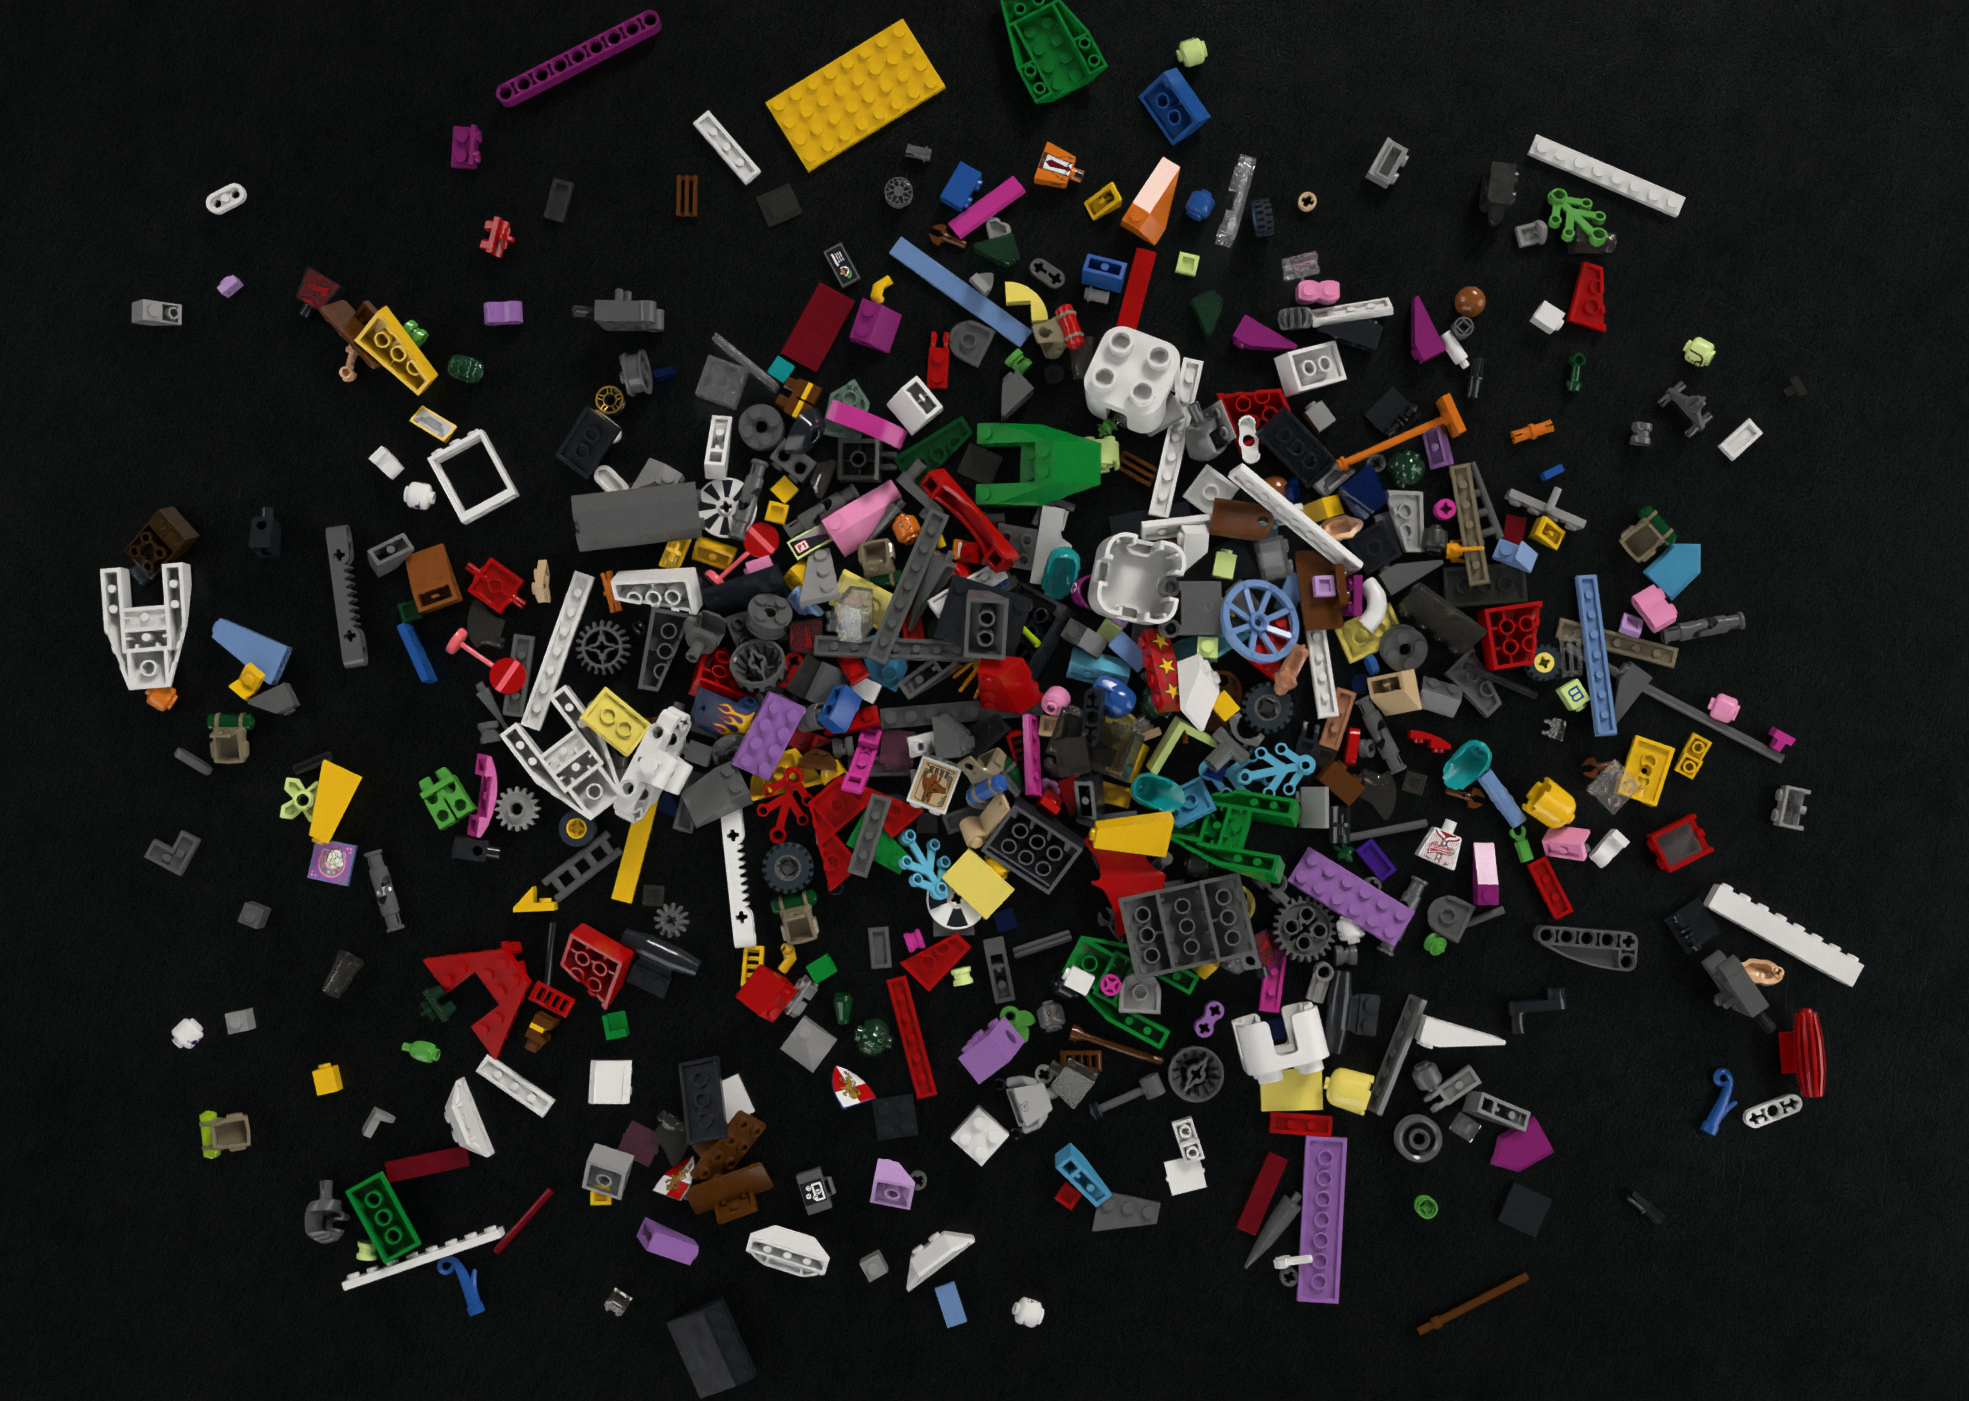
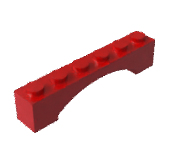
M944 468L929 471L919 486L931 500L934 499L942 504L967 527L984 554L983 560L995 573L1010 570L1020 557L1017 551Z

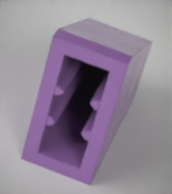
M644 1218L637 1234V1238L646 1251L687 1265H691L698 1255L699 1246L694 1239L649 1218Z

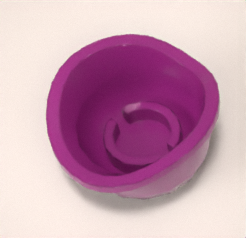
M1086 575L1073 583L1071 598L1075 605L1093 610L1088 602L1091 575Z

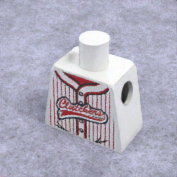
M1445 819L1442 829L1431 827L1416 850L1415 855L1447 869L1454 870L1462 840L1461 837L1453 834L1457 823Z

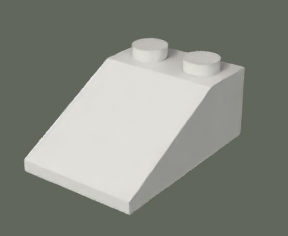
M1335 340L1287 352L1274 358L1285 397L1347 379Z
M1196 654L1178 661L1177 667L1180 710L1201 732L1204 731L1218 697L1221 680L1218 672L1213 671L1209 662L1204 660L1200 654Z

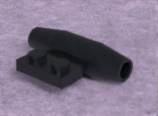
M626 929L620 941L621 945L634 951L640 957L634 962L626 982L662 998L665 997L672 981V971L695 977L702 963L682 948L639 931Z
M1334 970L1328 990L1324 1035L1329 1053L1342 1054L1348 1030L1356 1035L1376 1036L1380 995L1358 993L1352 996L1350 971Z

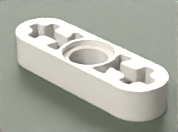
M1784 1094L1747 1109L1743 1113V1121L1752 1128L1761 1127L1800 1111L1802 1100L1795 1094ZM1790 1098L1796 1101L1793 1103V1108L1790 1106L1782 1107L1779 1103L1781 1102V1104L1786 1105L1790 1103ZM1771 1105H1775L1778 1109L1777 1114L1774 1116H1769L1767 1112L1768 1107ZM1752 1113H1753L1754 1115H1760V1114H1763V1115H1764V1117L1759 1116V1117L1755 1118V1121H1756L1755 1123L1752 1122V1121H1749V1119L1752 1118V1115H1751Z

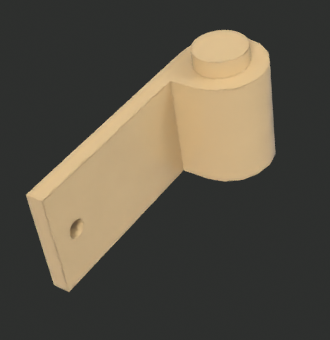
M1004 792L1001 795H995L979 817L969 816L960 822V830L969 848H980L1010 811Z

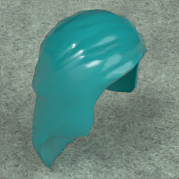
M1057 547L1050 552L1047 558L1041 583L1044 594L1054 600H1062L1065 596L1069 595L1081 569L1080 556L1072 548Z
M1470 740L1460 746L1445 763L1442 776L1444 784L1454 790H1463L1489 769L1492 761V752L1484 742L1478 740Z
M1153 772L1139 774L1134 779L1130 788L1132 798L1138 804L1149 809L1172 813L1175 810H1180V807H1184L1186 802L1182 786Z

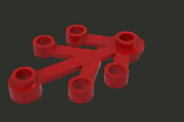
M796 766L788 767L783 773V778L773 784H765L762 787V794L765 797H772L775 791L786 786V789L782 795L766 804H759L756 809L759 816L765 817L771 810L781 805L776 826L769 833L771 841L775 844L783 843L786 839L784 825L789 807L795 814L799 825L805 826L809 822L808 815L801 810L793 797L794 788H796L801 795V801L804 806L809 807L808 803L804 802L806 797H810L811 800L813 799L812 794L808 793L802 784L804 778L802 770ZM791 773H796L797 777L795 779L789 778V775ZM766 788L772 789L771 793L766 794L764 790ZM765 807L767 810L765 813H761L759 809ZM801 816L806 817V820L804 822L799 821V818ZM780 831L781 835L776 837L774 836V832Z

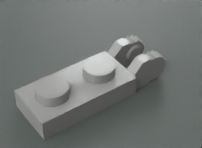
M1468 1064L1439 1084L1437 1090L1426 1094L1423 1100L1425 1102L1431 1101L1440 1094L1443 1100L1433 1104L1430 1108L1432 1113L1444 1106L1450 1105L1482 1082Z

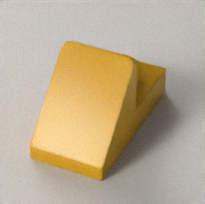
M250 662L245 665L239 679L230 684L229 688L247 701L256 696L266 675Z
M533 886L514 906L513 912L558 910V902H552V898H539V902H537V887Z

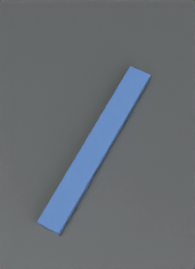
M903 237L899 238L889 252L899 262L1019 348L1022 347L1032 333L1031 329Z
M1579 575L1574 578L1595 737L1617 735L1597 575Z

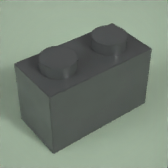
M1423 676L1418 687L1422 709L1454 718L1462 701L1463 688L1455 684Z

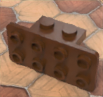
M345 300L322 306L319 312L323 315L324 319L337 330L338 334L351 345L352 349L365 360L366 364L373 369L382 367L383 365L354 341L378 310L368 300L364 301L357 311Z
M1317 550L1297 551L1294 554L1304 629L1306 631L1341 629L1344 626L1342 608L1349 604L1348 601L1350 600V593L1346 588L1347 572L1344 570L1343 564L1334 565ZM1334 575L1336 595L1334 597L1314 598L1312 577Z
M739 1110L731 1121L727 1123L729 1138L692 1146L701 1159L690 1171V1176L703 1183L712 1178L730 1173L766 1128L765 1123L743 1110Z
M758 1162L703 1183L692 1185L685 1196L696 1214H702L715 1209L716 1219L720 1225L757 1212L758 1207L755 1194L773 1188V1183L763 1164Z

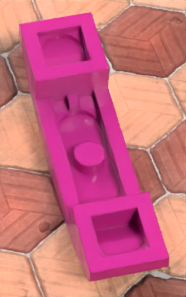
M832 400L825 419L836 424L849 427L872 438L880 439L884 444L899 450L908 432L889 421L836 400Z
M870 728L861 730L858 746L849 771L844 778L841 790L859 795L863 793L875 762L883 729Z
M477 754L475 774L481 775L482 779L477 815L469 814L467 835L478 838L483 835L489 825L497 798L495 765L492 757L484 754Z

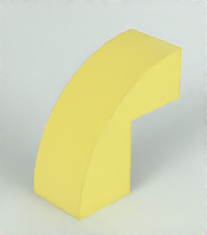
M1005 282L1006 306L1030 305L1032 324H1039L1048 320L1047 310L1043 301L1032 289L1020 283Z

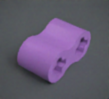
M522 302L484 303L485 325L522 324Z
M1217 1000L1207 1001L1204 1006L1203 1015L1195 1020L1193 1027L1200 1037H1209L1213 1033L1214 1023L1223 1016L1224 1007ZM1217 1005V1009L1219 1010L1218 1013L1214 1012L1211 1015V1010L1209 1008L1211 1006L1215 1007ZM1207 1023L1208 1030L1200 1032L1199 1025Z

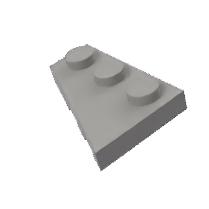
M1383 491L1402 552L1424 553L1425 549L1421 547L1424 531L1423 492Z
M830 548L815 550L809 554L799 601L800 607L841 599Z

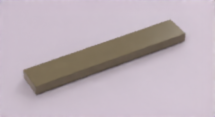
M1470 463L1449 466L1463 547H1484ZM1485 550L1464 552L1469 587L1490 584Z
M1559 618L1554 638L1583 645L1581 624ZM1604 629L1607 652L1674 668L1679 648L1641 638L1637 639Z

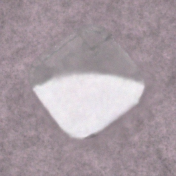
M1241 154L1239 156L1238 164L1234 168L1228 189L1229 191L1236 192L1232 209H1226L1222 225H1219L1215 241L1217 245L1231 248L1235 240L1252 180L1256 158Z

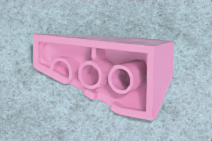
M889 480L822 520V523L844 557L859 549L860 543L866 542L884 516L891 501L896 504L902 496L892 480Z

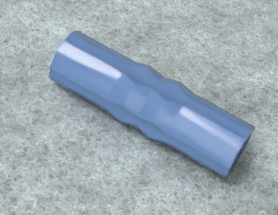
M1491 769L1486 770L1477 779L1489 795L1490 800L1512 828L1519 826L1527 819Z

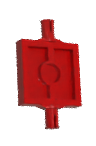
M491 557L480 569L471 564V562L467 564L468 566L465 567V570L474 575L473 582L467 589L468 592L499 614H502L511 603H514L521 609L524 608L523 605H526L527 602L517 596L519 589L525 582L523 579Z

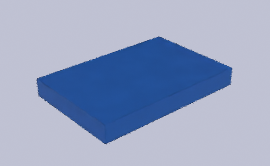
M406 623L397 625L399 634L421 682L430 684L437 682L438 679L414 626Z

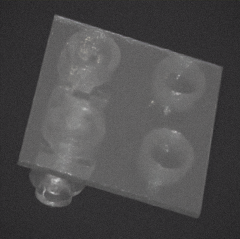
M1616 759L1609 762V765L1600 772L1599 776H1596L1597 778L1587 788V791L1592 796L1594 795L1613 815L1642 785Z

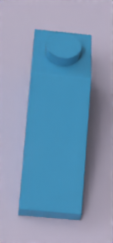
M1069 1143L1055 1154V1167L1095 1207H1098L1112 1196V1193L1096 1171L1074 1145Z

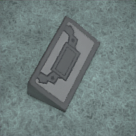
M1335 462L1312 485V488L1321 498L1327 497L1353 475L1355 470L1348 466L1349 470L1340 471Z

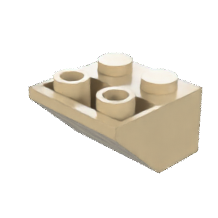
M1414 669L1367 678L1370 698L1385 716L1422 709Z

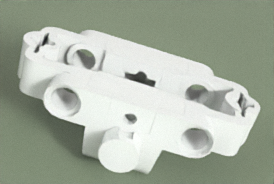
M670 706L661 712L656 723L650 725L619 784V794L613 805L616 815L635 824L638 820L644 818L650 805L656 803L662 790L679 796L693 769L692 765L680 758L686 744L685 737L692 724L689 714ZM662 729V736L657 738L658 731ZM677 736V742L672 745L673 737ZM631 785H633V792L629 794L628 789ZM646 791H648L649 795L647 799L644 800L643 794Z

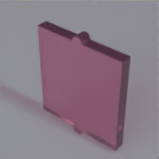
M883 729L879 764L894 765L895 768L898 766L913 767L914 758H910L906 737L915 736L916 732L902 731L901 729Z
M632 1120L626 1133L622 1135L623 1139L617 1150L634 1155L633 1160L649 1167L655 1154L659 1152L658 1148L664 1136Z

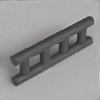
M1471 462L1472 478L1477 487L1475 489L1476 498L1480 496L1484 508L1478 510L1479 518L1487 515L1492 526L1481 530L1482 538L1495 534L1498 540L1503 538L1504 534L1476 462Z
M607 830L541 880L546 887L552 883L559 893L554 898L558 903L623 853L619 846L613 849L607 842V839L611 837ZM600 845L607 856L597 862L590 852ZM584 858L591 868L581 875L574 865ZM568 870L575 880L565 887L558 877Z

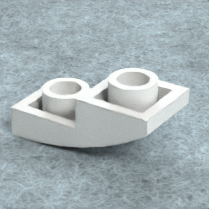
M1188 1116L1171 1122L1185 1165L1204 1159L1205 1157L1192 1117Z

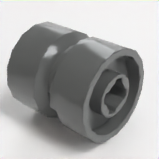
M820 702L804 706L806 711L797 729L806 733L826 728L817 720L825 703Z

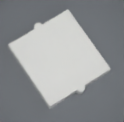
M1183 1157L1164 1162L1167 1174L1166 1181L1169 1182L1172 1196L1207 1187L1203 1173L1205 1169L1202 1168L1200 1160L1186 1165Z

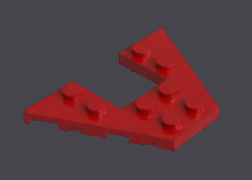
M838 776L808 802L829 891L834 890L852 874L847 872L853 853L836 833L864 808L868 807L872 793L892 799L883 826L892 838L923 813L924 810L915 808L906 802L866 786L861 795L841 790L844 781L842 776Z
M508 947L497 950L490 949L481 952H465L456 955L449 954L425 958L423 960L446 993L453 990L476 972L499 1005L473 1024L471 1028L494 1060L501 1055L500 1052L503 1044L509 1036V1030L515 1022L520 1004L523 1003L525 992L532 980Z

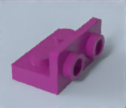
M471 124V127L453 126L452 168L477 170V163H480L481 160L478 143L482 142V132L479 131L475 124Z
M1347 575L1346 588L1349 590L1350 600L1348 601L1349 604L1342 608L1343 616H1362L1363 575Z

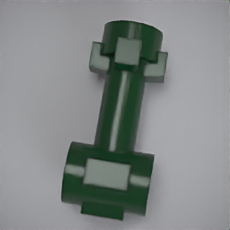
M1577 352L1573 357L1569 358L1568 362L1572 367L1571 379L1566 381L1567 391L1579 392L1580 388H1582V382H1579L1580 367L1586 363V359L1582 353Z

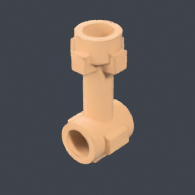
M349 344L345 350L349 353L346 366L342 367L339 371L340 376L345 382L353 381L357 375L353 369L356 357L359 354Z

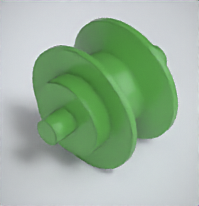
M1115 417L1103 419L1102 425L1096 424L1097 430L1100 432L1098 435L1100 438L1102 436H1112L1111 432L1113 430L1118 431Z
M1432 933L1426 937L1424 948L1436 956L1444 952L1447 942L1439 934Z

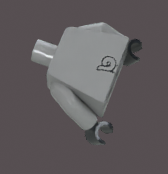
M1026 1076L1009 1077L1007 1080L1002 1077L997 1078L995 1081H1002L1003 1087L996 1088V1090L1001 1091L1006 1086L1009 1087L1006 1091L1018 1125H1014L1011 1128L1010 1132L1014 1130L1020 1132V1134L1014 1136V1139H1020L1023 1133L1027 1134L1041 1128L1048 1118V1113L1052 1111L1050 1100L1058 1097L1056 1088L1052 1086L1046 1089L1043 1082L1038 1083L1036 1079Z

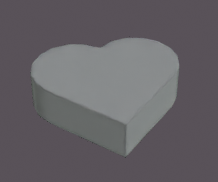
M991 217L986 221V230L990 243L1006 239L1010 236L1011 228L1007 223L1001 222L996 217Z

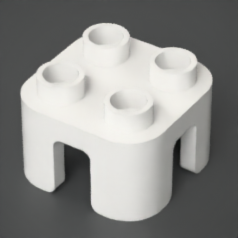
M1118 326L1110 329L1104 334L1084 377L1086 404L1089 411L1101 419H1107L1110 409L1127 417V427L1132 431L1149 433L1156 430L1166 415V399L1169 392H1176L1180 384V355L1172 344L1132 328Z
M1129 532L1119 533L1104 539L1097 548L1089 584L1088 602L1090 607L1101 616L1141 625L1167 622L1176 613L1179 599L1170 596L1162 597L1158 593L1157 587L1159 582L1164 579H1176L1184 575L1186 557L1183 550L1175 543L1164 540L1149 542L1138 539V534ZM1168 582L1165 584L1166 592L1171 593L1173 590L1172 585Z
M1307 1001L1283 1006L1281 1008V1015L1287 1041L1276 1046L1273 1043L1269 1024L1265 1021L1261 1022L1257 1014H1250L1232 1020L1243 1070L1248 1075L1253 1076L1254 1079H1258L1260 1085L1282 1080V1070L1291 1067L1298 1069L1299 1074H1309L1323 1070L1322 1059L1329 1056V1051L1317 1005L1313 1006L1312 1002Z

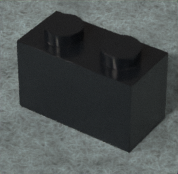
M1082 772L1074 780L1077 817L1084 820H1098L1106 811L1102 773Z

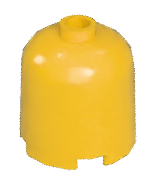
M1548 777L1544 778L1542 784L1538 781L1526 795L1529 799L1527 804L1522 805V809L1550 828L1557 829L1565 824L1568 825L1575 817L1576 803L1574 798Z

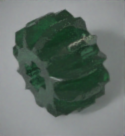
M457 354L453 355L451 360H449V374L461 381L476 383L480 381L483 375L484 366L476 359Z

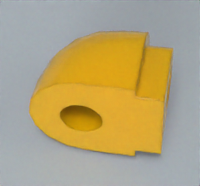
M838 758L835 759L838 772L821 770V779L825 787L838 776H846L847 771Z

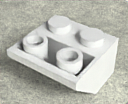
M915 376L904 385L886 404L912 436L943 411V406L918 376Z

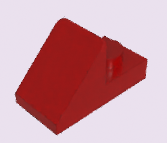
M1048 788L1033 806L1053 818L1060 811L1063 798Z

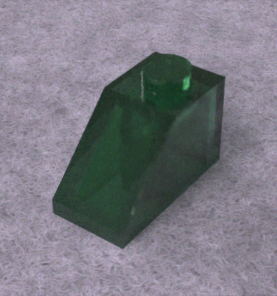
M1013 232L974 244L975 253L998 265L1012 266L1017 263L1016 261L1020 257Z
M1214 289L1194 297L1190 301L1205 339L1210 338L1222 310L1221 305H1223L1220 294H1216Z

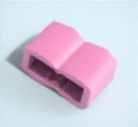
M1305 280L1298 283L1295 288V301L1301 305H1311L1315 302L1321 305H1331L1340 297L1339 282L1333 280H1325L1320 283L1313 280Z
M1653 584L1632 596L1631 603L1650 630L1655 634L1676 622L1677 610L1673 604H1668L1665 600L1666 596L1661 588L1657 589Z

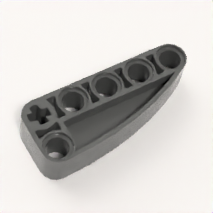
M1539 925L1533 931V937L1538 943L1572 960L1595 967L1619 971H1631L1636 967L1638 939L1633 933ZM1546 929L1549 934L1548 938L1542 940L1540 934ZM1564 931H1567L1569 934V938L1567 941L1563 942L1561 940V934ZM1587 932L1589 940L1583 943L1581 937ZM1608 934L1609 942L1604 945L1602 937ZM1627 938H1628V939H1629V943H1625V944H1624V943H1623V939H1627ZM1627 956L1628 964L1623 967L1621 959Z

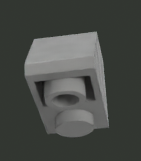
M146 299L133 302L132 323L150 326L182 325V305Z

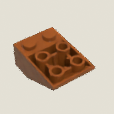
M443 543L410 554L405 559L412 594L419 613L427 614L463 601Z

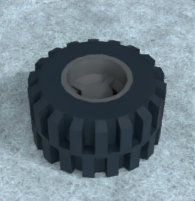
M1271 682L1253 686L1246 692L1241 701L1242 719H1244L1246 726H1249L1252 731H1256L1259 734L1278 732L1289 723L1293 715V702H1291L1290 694H1276L1274 691L1275 684Z
M784 842L772 847L767 852L762 863V873L764 874L765 881L775 891L785 894L795 893L805 888L811 881L814 873V861L809 851L802 845L793 842Z

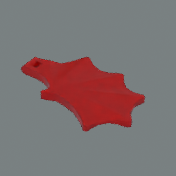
M1088 835L1084 838V845L1095 857L1100 873L1099 880L1091 881V885L1102 889L1106 894L1114 912L1115 934L1119 937L1125 934L1118 898L1164 889L1166 874L1155 869L1148 862L1146 855L1096 849L1091 845L1092 841L1089 840Z

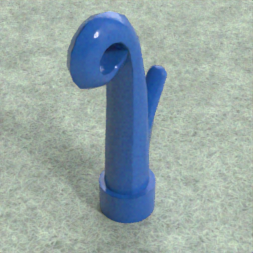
M1725 1068L1717 1069L1713 1075L1715 1084L1723 1087L1706 1121L1704 1120L1700 1127V1130L1712 1136H1716L1722 1119L1737 1105V1101H1732L1728 1104L1734 1081L1730 1071ZM1721 1075H1724L1725 1081H1720Z
M446 1256L440 1258L437 1262L439 1273L448 1275L454 1270L456 1271L467 1303L466 1309L469 1316L472 1317L483 1312L485 1308L482 1301H480L477 1290V1270H472L470 1278L467 1270L456 1257ZM445 1262L451 1263V1267L447 1270L443 1267Z

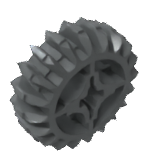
M600 620V627H598L596 622H592L593 629L585 626V630L588 633L580 632L579 634L584 638L583 640H576L577 643L582 644L581 647L575 648L576 651H582V654H579L577 658H585L581 665L586 666L589 663L587 667L589 672L595 667L594 674L596 675L600 673L601 669L602 675H607V669H609L611 674H614V666L618 670L622 669L619 664L620 661L627 664V660L623 659V656L630 657L631 654L625 652V649H630L631 645L624 642L629 641L630 638H622L626 631L623 629L618 632L620 629L618 624L612 629L613 622L608 621L606 627L603 620ZM606 631L614 634L619 644H610ZM600 633L597 643L588 646L590 639L595 634ZM603 643L604 645L613 647L605 649L604 653L601 650L594 649L603 646ZM619 650L616 658L607 664L609 654ZM588 652H597L601 665L595 663L590 658Z

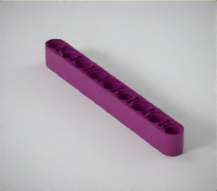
M647 10L501 84L496 90L497 98L505 107H513L657 34L662 26L658 14L653 10ZM650 19L656 20L655 24L651 26L647 25V21ZM632 28H637L638 31L636 34H629V31ZM615 37H619V38H620V40H619L618 43H616V44H612V43H611V40H612L613 38H615ZM595 47H602L599 53H593ZM577 56H584L581 62H575ZM559 65H566L563 71H557ZM548 74L545 80H539L540 75ZM524 83L530 84L526 90H521V86ZM506 92H511L510 98L503 99V95Z

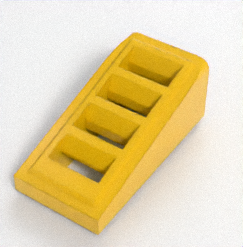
M765 946L744 947L741 987L747 982V978H750L753 974L747 973L748 969L756 970L760 964L764 965ZM748 952L759 953V957L748 956ZM748 961H759V965L748 964Z

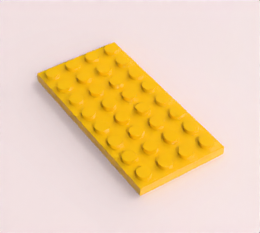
M902 18L765 103L809 173L945 89V85Z

